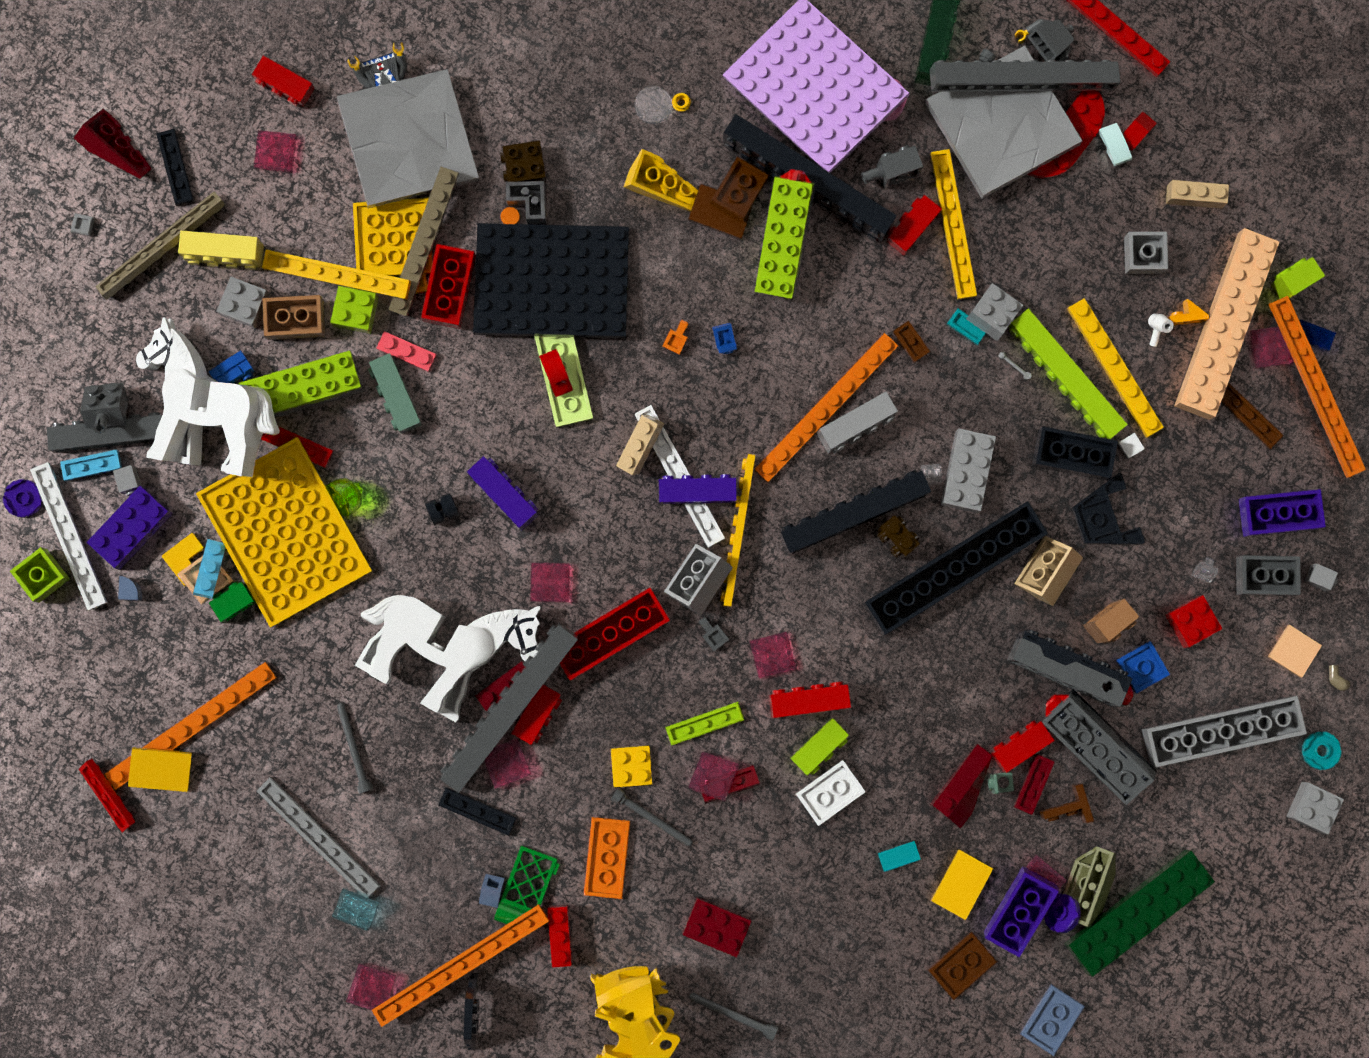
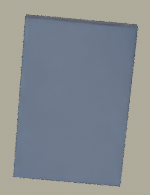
M1051 984L1020 1034L1054 1056L1085 1006Z

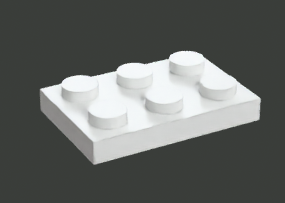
M842 760L797 792L796 796L819 826L865 793V790Z

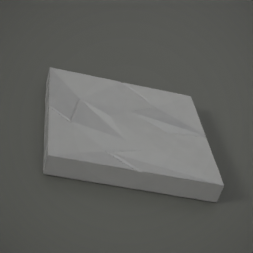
M1024 45L999 60L1002 62H1010L1012 60L1028 62L1033 60ZM1053 91L938 92L927 98L925 102L981 199L1080 146L1082 142Z
M448 69L337 96V102L368 209L431 193L440 166L459 173L455 187L478 181V173Z

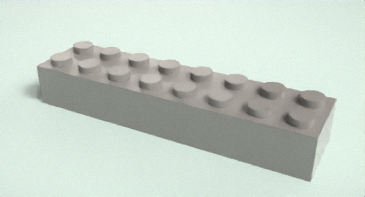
M1289 696L1142 729L1149 762L1153 767L1165 766L1307 734L1298 696Z

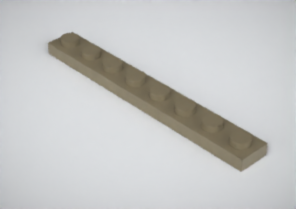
M440 166L400 276L402 279L411 281L408 298L405 300L393 297L388 309L392 312L408 317L459 177L458 172Z
M214 191L95 287L106 300L114 296L117 291L126 284H129L132 279L141 272H144L147 267L156 260H159L167 251L174 248L179 243L180 231H194L212 215L219 212L225 206V203Z

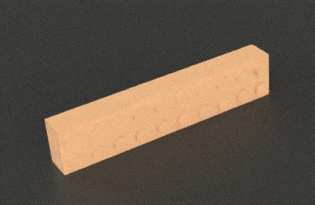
M1246 228L1237 234L1208 313L1209 319L1204 323L1174 407L1208 420L1216 417L1279 241Z

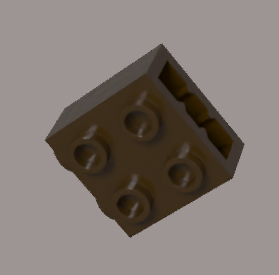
M540 140L502 146L503 152H500L501 164H505L506 170L503 171L504 182H547Z
M894 515L876 530L879 533L877 537L883 544L887 543L891 547L889 551L895 558L903 559L920 545L918 542L919 537L913 531H908L905 527L907 525L900 516L896 517Z

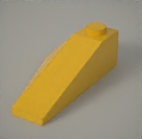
M641 149L629 169L624 188L640 195L690 212L698 192L694 186L679 176L676 170L670 168L660 156Z

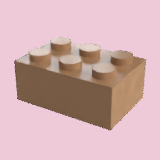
M320 295L262 298L264 336L268 340L325 337L324 299Z
M1124 598L1111 602L1083 626L1097 644H1105L1116 641L1122 636L1121 631L1129 630L1136 625L1137 622L1135 620L1139 616Z

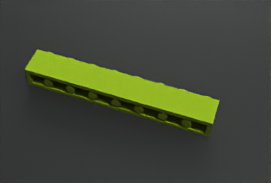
M1029 308L1010 323L1008 327L1010 328L1009 332L1014 338L1018 337L1022 342L1023 349L1035 357V363L1039 367H1043L1047 371V377L1059 385V391L1071 399V405L1077 411L1080 410L1087 424L1094 426L1098 437L1111 439L1128 425Z

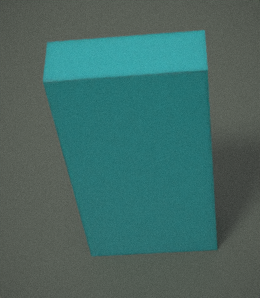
M957 308L947 325L978 346L986 333L967 320L969 315Z
M915 841L877 853L884 872L921 860Z

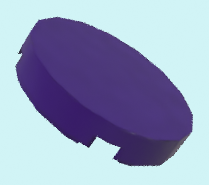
M24 479L10 483L6 487L3 496V503L7 511L14 516L23 518L32 516L39 511L43 501L36 484Z
M1057 894L1044 916L1046 925L1058 933H1067L1073 930L1080 918V906L1074 897L1067 894Z

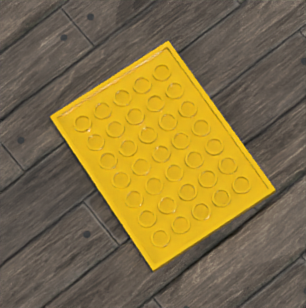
M298 437L255 460L253 477L230 474L196 493L270 628L372 572L370 565Z

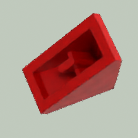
M1143 111L1123 133L1128 148L1131 151L1137 147L1157 124Z

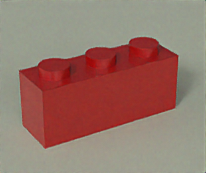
M264 55L252 73L257 85L262 88L266 86L272 89L271 92L278 97L284 96L288 98L287 101L296 107L300 105L304 108L315 89L310 81Z
M926 195L921 199L917 197L911 205L913 209L909 213L905 212L899 219L901 223L897 227L893 226L887 233L889 237L886 242L903 256L942 210Z
M543 684L527 705L511 734L530 745H533L534 742L538 743L543 735L540 732L544 725L546 727L549 725L553 718L550 715L553 709L557 710L562 702V699H560L561 694Z
M1033 720L1025 726L1026 730L1021 733L1019 731L1009 736L1010 740L1004 744L1002 741L993 747L994 751L991 752V755L1003 773L1009 772L1055 741L1042 721L1035 722Z
M568 905L548 906L552 968L572 966Z

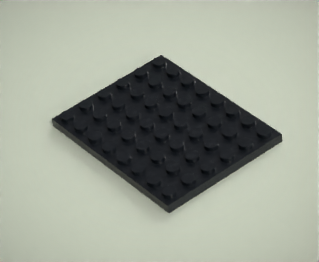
M477 223L473 334L626 338L629 227Z

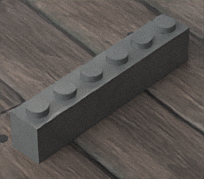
M159 412L148 413V416L141 417L140 414L129 415L125 425L107 426L105 433H102L103 428H101V434L95 432L94 428L86 429L83 421H73L72 425L54 423L52 424L53 427H46L48 450L56 453L154 442L162 415Z

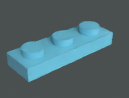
M117 449L60 462L64 481L122 468L119 450Z
M207 539L193 595L209 599L213 598L226 549L222 542Z

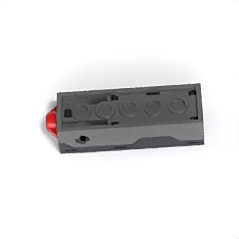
M1029 629L1028 631L1025 630L1018 633L1007 661L1067 688L1074 689L1110 707H1121V705L1127 706L1130 704L1134 692L1130 686L1133 678L1128 677V672L1121 669H1110V664L1103 661H1092L1093 657L1085 653L1076 654L1074 653L1075 649L1066 645L1058 646L1056 645L1057 641L1048 637L1046 639L1038 637L1039 633ZM1103 684H1105L1106 686L1105 690H1103L1102 688Z
M1074 689L1067 694H1054L1046 702V714L1042 723L1125 805L1129 804L1155 780L1157 770Z

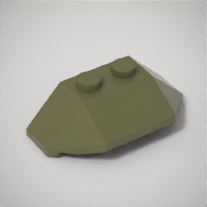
M1098 846L1075 859L1063 893L1077 900L1080 906L1078 923L1086 927H1090L1103 911L1116 875V853Z

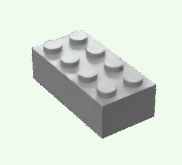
M884 392L820 428L817 436L828 454L831 452L836 454L843 450L848 442L852 445L859 441L862 434L870 435L879 428L878 425L883 424L885 426L895 419V414L898 410L888 393Z
M960 428L955 431L941 506L973 513L981 511L996 436Z

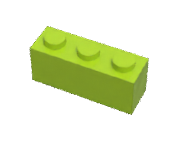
M831 718L790 759L805 775L809 773L813 775L820 769L818 765L823 760L827 762L834 755L832 751L837 746L841 748L848 742L846 738L849 735Z

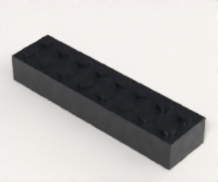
M913 470L903 476L904 479L899 480V477L888 481L883 488L879 485L870 489L867 495L860 493L854 496L851 502L847 503L844 500L835 504L834 509L830 511L826 508L817 512L814 518L807 516L801 519L796 526L791 523L782 527V532L778 536L787 556L927 496L932 491L923 471L917 472Z

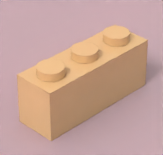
M1172 180L1167 185L1166 204L1222 209L1228 204L1229 185Z
M641 415L616 466L631 475L639 474L664 423L650 415Z

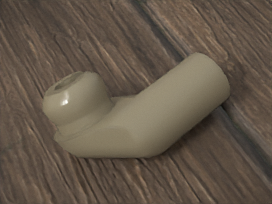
M1329 665L1330 684L1340 691L1348 690L1350 682L1339 675V665Z

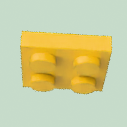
M650 746L611 748L614 787L652 785Z

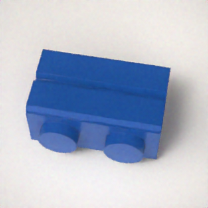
M241 350L209 370L210 375L217 382L238 384L242 380L243 382L250 380L253 377V373L256 372Z

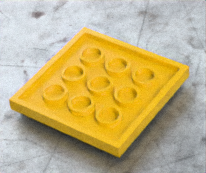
M429 198L404 199L369 209L366 202L353 203L356 269L393 277L401 276L404 268L403 257L407 259ZM432 251L424 270L425 274L431 273L433 263Z

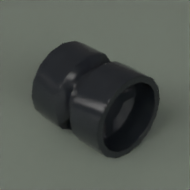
M450 493L440 496L438 501L433 499L425 503L434 526L445 522V518L452 519L459 516L458 509Z

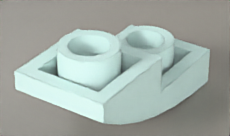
M1117 123L1099 129V135L1107 147L1106 152L1114 166L1132 160L1128 145Z

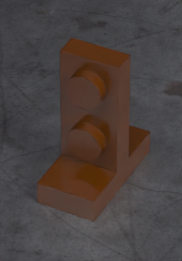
M1083 784L1071 785L1076 798L1075 801L1039 811L1041 818L1047 819L1050 822L1059 819V815L1065 813L1066 816L1077 814L1079 809L1083 823L1093 822L1094 819Z

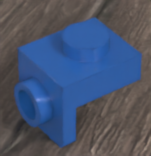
M731 323L712 327L716 348L719 353L730 354L733 350L737 349Z

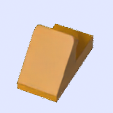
M1189 299L1183 301L1184 314L1183 311L1171 313V316L1168 317L1173 322V326L1201 323L1209 319V315Z

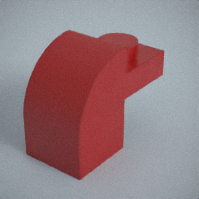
M557 349L540 355L539 358L555 397L573 391Z

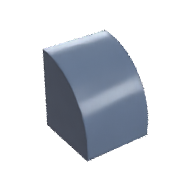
M119 576L118 599L142 601V590L138 583L130 578Z
M486 874L481 888L479 904L498 908L505 878Z

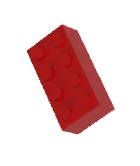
M440 244L436 245L421 315L423 322L461 329L476 259L474 251Z
M843 681L830 683V687L825 688L824 684L812 685L809 690H805L804 686L791 688L792 692L785 693V689L773 690V694L769 695L772 718L851 708L848 684L843 685Z

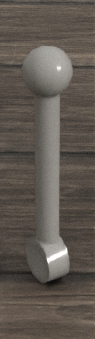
M1005 352L999 353V358L1006 360L1023 374L1025 380H1029L1032 377L1030 372H1025L1010 360Z

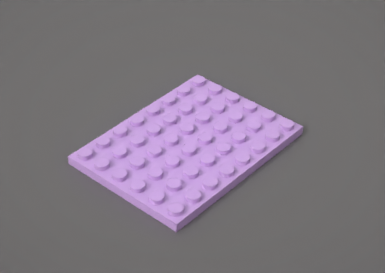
M798 0L723 74V77L799 149L814 163L829 173L909 97L907 90L808 0Z

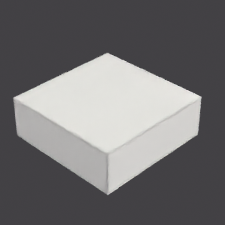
M1135 433L1118 442L1120 449L1127 459L1145 449Z

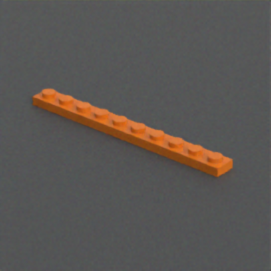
M1285 296L1270 303L1269 307L1346 478L1366 470L1289 297Z
M884 333L765 457L754 471L768 483L891 355L898 345Z
M264 662L142 748L175 750L277 678L267 662ZM131 756L105 773V776L115 790H118L129 781Z
M540 904L378 1005L372 1009L373 1014L381 1027L543 926L549 922L548 917Z

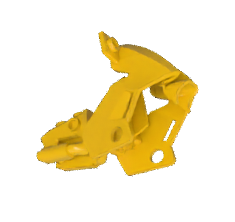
M647 966L626 967L606 975L591 973L590 981L595 984L598 1008L595 1010V1017L607 1020L609 1028L619 1036L617 1045L604 1044L601 1055L597 1054L596 1058H670L680 1042V1037L677 1034L666 1032L674 1017V1010L661 1006L655 995L668 993V990L661 987L665 986L666 982L660 980L657 967L650 975ZM658 1015L666 1016L667 1021L665 1024L661 1025L657 1018ZM663 1040H669L672 1046L669 1049H662L660 1043Z

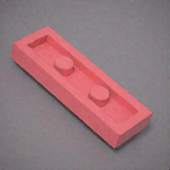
M385 331L376 347L381 352L390 353L393 357L427 372L430 371L437 356L433 352Z

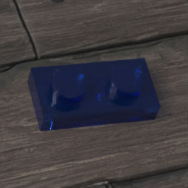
M1300 319L1299 321L1309 344L1328 352L1336 332Z

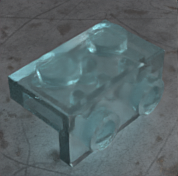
M343 888L332 917L368 931L375 918L379 902Z

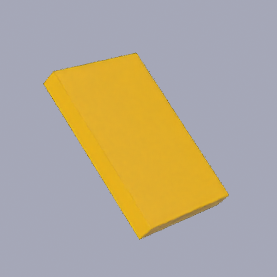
M132 747L128 787L188 792L192 753Z
M958 849L931 901L966 920L993 868Z

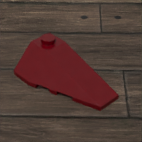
M103 108L81 126L74 139L88 152L141 179L152 168L140 151L135 150L130 142L132 140L130 137L125 136L120 128L122 126Z
M978 744L975 745L930 803L932 807L960 829L973 813L992 759V755Z

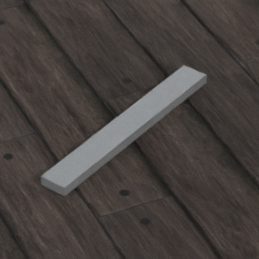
M272 777L257 790L366 900L381 886Z

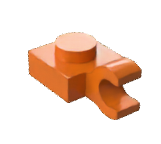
M681 320L676 331L670 329L662 347L680 355L688 337L683 335L689 325L688 322Z

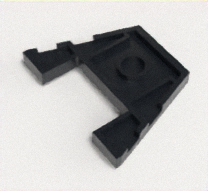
M1122 473L1116 474L1072 507L1084 544L1141 545L1145 543L1140 527L1120 532L1108 496L1127 489Z
M471 973L465 996L463 1040L468 1050L476 1051L479 1019H475V1016L480 1007V1000L476 999L479 973Z

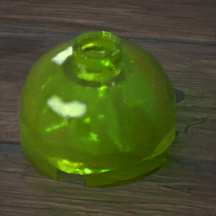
M338 478L326 485L327 491L333 496L334 503L343 516L348 517L360 508L362 504V488L357 482L354 483L347 478Z

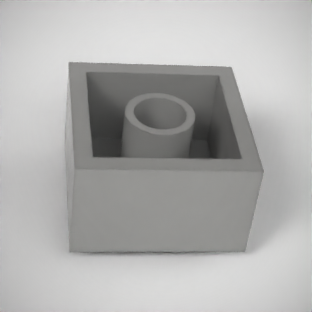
M1128 232L1125 235V274H1163L1168 270L1167 232Z
M230 277L216 312L225 318L257 329L263 314L262 298H269L270 293L263 288Z
M992 283L967 317V320L998 341L1023 304Z
M1301 782L1286 817L1321 834L1329 835L1344 799L1309 782Z

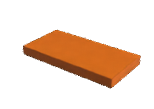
M592 817L584 895L615 899L623 898L630 821Z

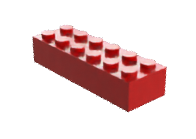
M651 588L646 589L574 632L578 636V640L560 662L570 681L670 622Z

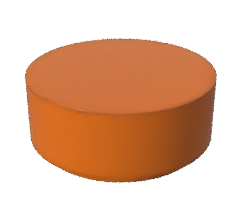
M507 207L501 212L503 224L519 223L520 215L517 209Z

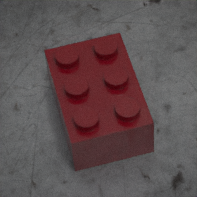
M696 897L682 935L737 958L751 924V919Z

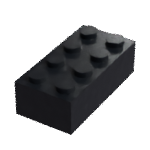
M1042 426L1038 429L1032 467L1107 481L1112 478L1118 441Z

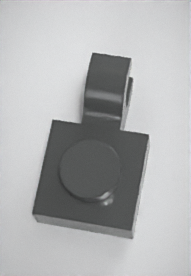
M705 617L699 621V624L706 631L702 637L713 651L729 640L718 624L712 627Z

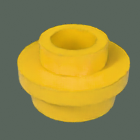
M678 93L672 99V106L678 112L687 111L691 105V100L685 93ZM680 100L685 102L683 106L678 105Z

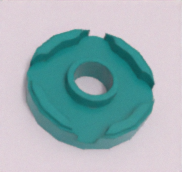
M1328 732L1312 733L1304 740L1302 745L1304 761L1310 767L1317 770H1326L1334 767L1342 755L1339 740ZM1320 745L1326 748L1324 756H1320L1317 752Z

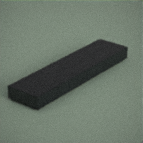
M175 128L156 133L175 205L180 206L194 202Z
M447 787L438 804L440 807L510 836L517 817Z

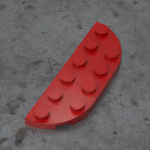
M1082 91L1066 112L1082 140L1080 146L1027 175L1042 179L1057 177L1067 172L1075 164L1099 132L1104 121L1105 107L1099 91Z

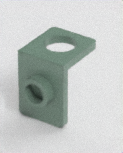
M1012 772L990 774L988 788L992 790V794L1014 791ZM1006 777L1009 780V785L1006 788L999 787V778Z

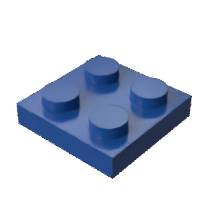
M1151 641L1116 660L1121 670L1128 672V677L1133 678L1130 685L1135 694L1170 675Z

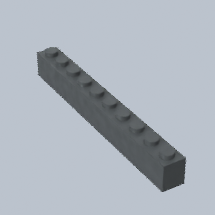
M945 60L934 62L930 69L932 92L1114 91L1121 83L1118 61L1111 62V60H1102L1101 62H1093V60H1084L1083 62H1075L1074 60H1066L1064 62H1057L1056 60H1048L1046 62H1039L1038 60H1030L1028 62H1020L1019 60H1012L1010 62H1002L1001 60H994L992 62H983L982 60L946 62Z
M560 622L557 626L553 625L547 632L549 637L545 642L543 640L539 642L535 648L537 651L533 657L529 656L523 663L525 668L521 672L517 671L511 679L513 681L509 688L506 686L499 694L501 699L498 703L494 701L487 710L490 713L486 718L482 717L476 724L477 730L474 734L470 732L464 740L466 744L462 749L458 747L452 755L453 761L450 764L446 763L441 769L442 775L440 780L459 793L578 640V636Z

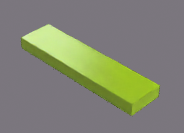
M736 702L665 728L671 745H675L743 721L744 717L739 703Z

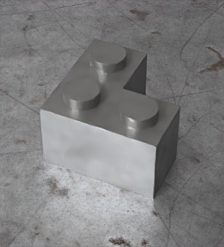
M544 181L506 182V202L508 207L526 206L527 224H546Z

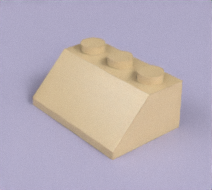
M1044 536L1014 584L1037 599L1053 606L1083 557L1072 547Z

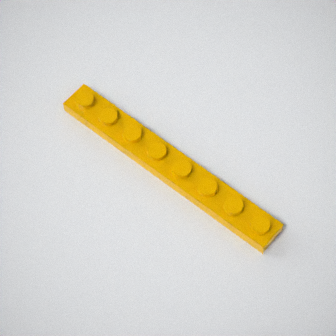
M950 149L934 151L930 153L939 205L942 208L941 215L957 300L973 298L977 296Z
M271 250L265 251L262 265L263 269L405 300L408 298L411 281L407 279Z
M1085 298L1068 307L1067 310L1145 437L1147 438L1164 428Z
M748 454L747 459L743 458L741 469L745 470L744 477H740L738 486L742 491L741 496H737L735 505L739 510L738 515H734L732 526H736L735 534L731 533L729 545H733L732 553L728 552L726 561L733 568L723 582L727 583L726 591L722 590L720 601L724 602L723 606L730 608L755 455Z

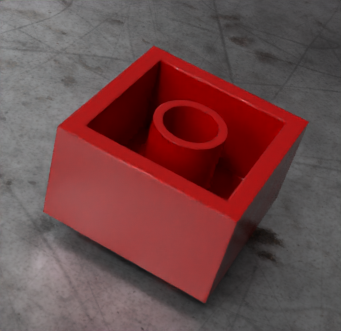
M1204 595L1197 596L1165 614L1183 648H1189L1222 630Z

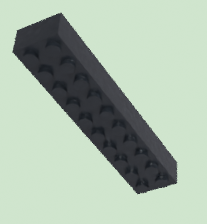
M735 114L723 132L722 143H724L726 149L732 152L735 150L742 159L747 162H754L759 170L763 172L768 171L772 174L773 178L782 176L790 169L804 171L810 181L816 183L813 201L820 204L819 207L824 211H831L836 214L835 217L838 220L850 223L854 230L866 233L871 241L881 243L892 227L897 215L739 115Z
M1027 501L870 598L863 605L884 636L1044 537L1048 532Z

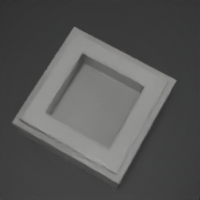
M75 213L71 232L91 237L95 218Z

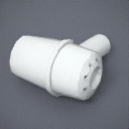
M1155 313L1148 319L1149 326L1154 329L1149 345L1157 347L1161 332L1169 333L1173 329V322L1163 314Z

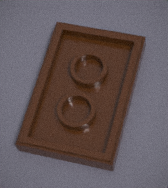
M737 157L710 204L743 222L770 175Z
M700 184L688 220L741 240L752 207L744 221L741 222L710 204L717 190Z
M970 932L934 963L928 971L948 995L955 1000L994 966L997 960L973 932Z

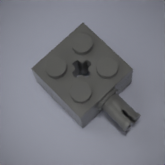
M907 145L900 148L896 153L887 152L881 155L877 167L861 172V176L865 184L880 179L885 189L918 177L923 169V164L916 146L910 147Z
M123 383L91 385L84 388L80 412L86 429L94 428L95 432L101 434V428H103L102 433H105L107 426L125 425L129 400Z

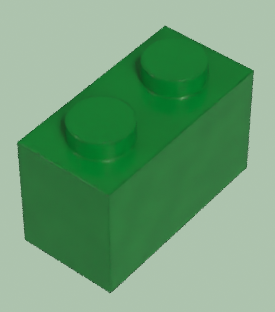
M234 582L228 586V591L215 594L212 601L209 602L220 622L226 623L256 603L245 583Z

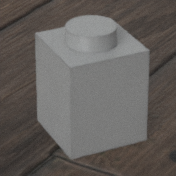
M129 465L113 470L119 493L130 496L141 486L136 467Z
M1317 563L1312 564L1304 583L1323 591H1329L1337 584L1338 578L1336 576L1338 572Z

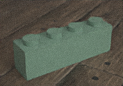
M389 353L370 361L371 368H368L372 379L376 378L378 382L376 389L379 396L383 395L386 402L383 405L387 414H392L393 420H391L394 430H399L403 434L421 426L420 418L392 355Z

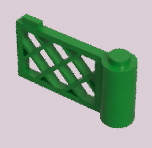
M521 846L494 920L507 925L532 908L527 907L524 899L535 895L538 901L537 905L540 904L541 906L552 874L556 875L560 864L556 863L557 859ZM523 851L531 853L534 862L524 866L521 861ZM534 855L539 856V857H542V858L536 860V858H535ZM543 859L552 861L550 869L542 873L538 862ZM520 862L522 867L517 869L518 864ZM536 863L540 874L529 878L525 868ZM523 869L528 880L517 884L514 875ZM548 873L547 878L545 880L543 875ZM542 876L544 886L535 891L531 880ZM513 881L515 886L510 888L511 883ZM529 882L533 893L523 897L518 886ZM516 888L521 898L514 902L507 900L508 891ZM541 891L540 897L538 898L536 893ZM522 900L524 906L521 905V904H518L517 902H519V901Z

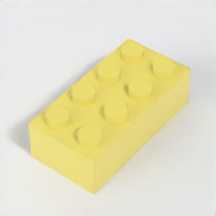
M180 231L178 254L190 265L207 263V266L218 267V264L226 265L227 268H237V266H245V269L256 270V267L262 268L264 245L258 237Z

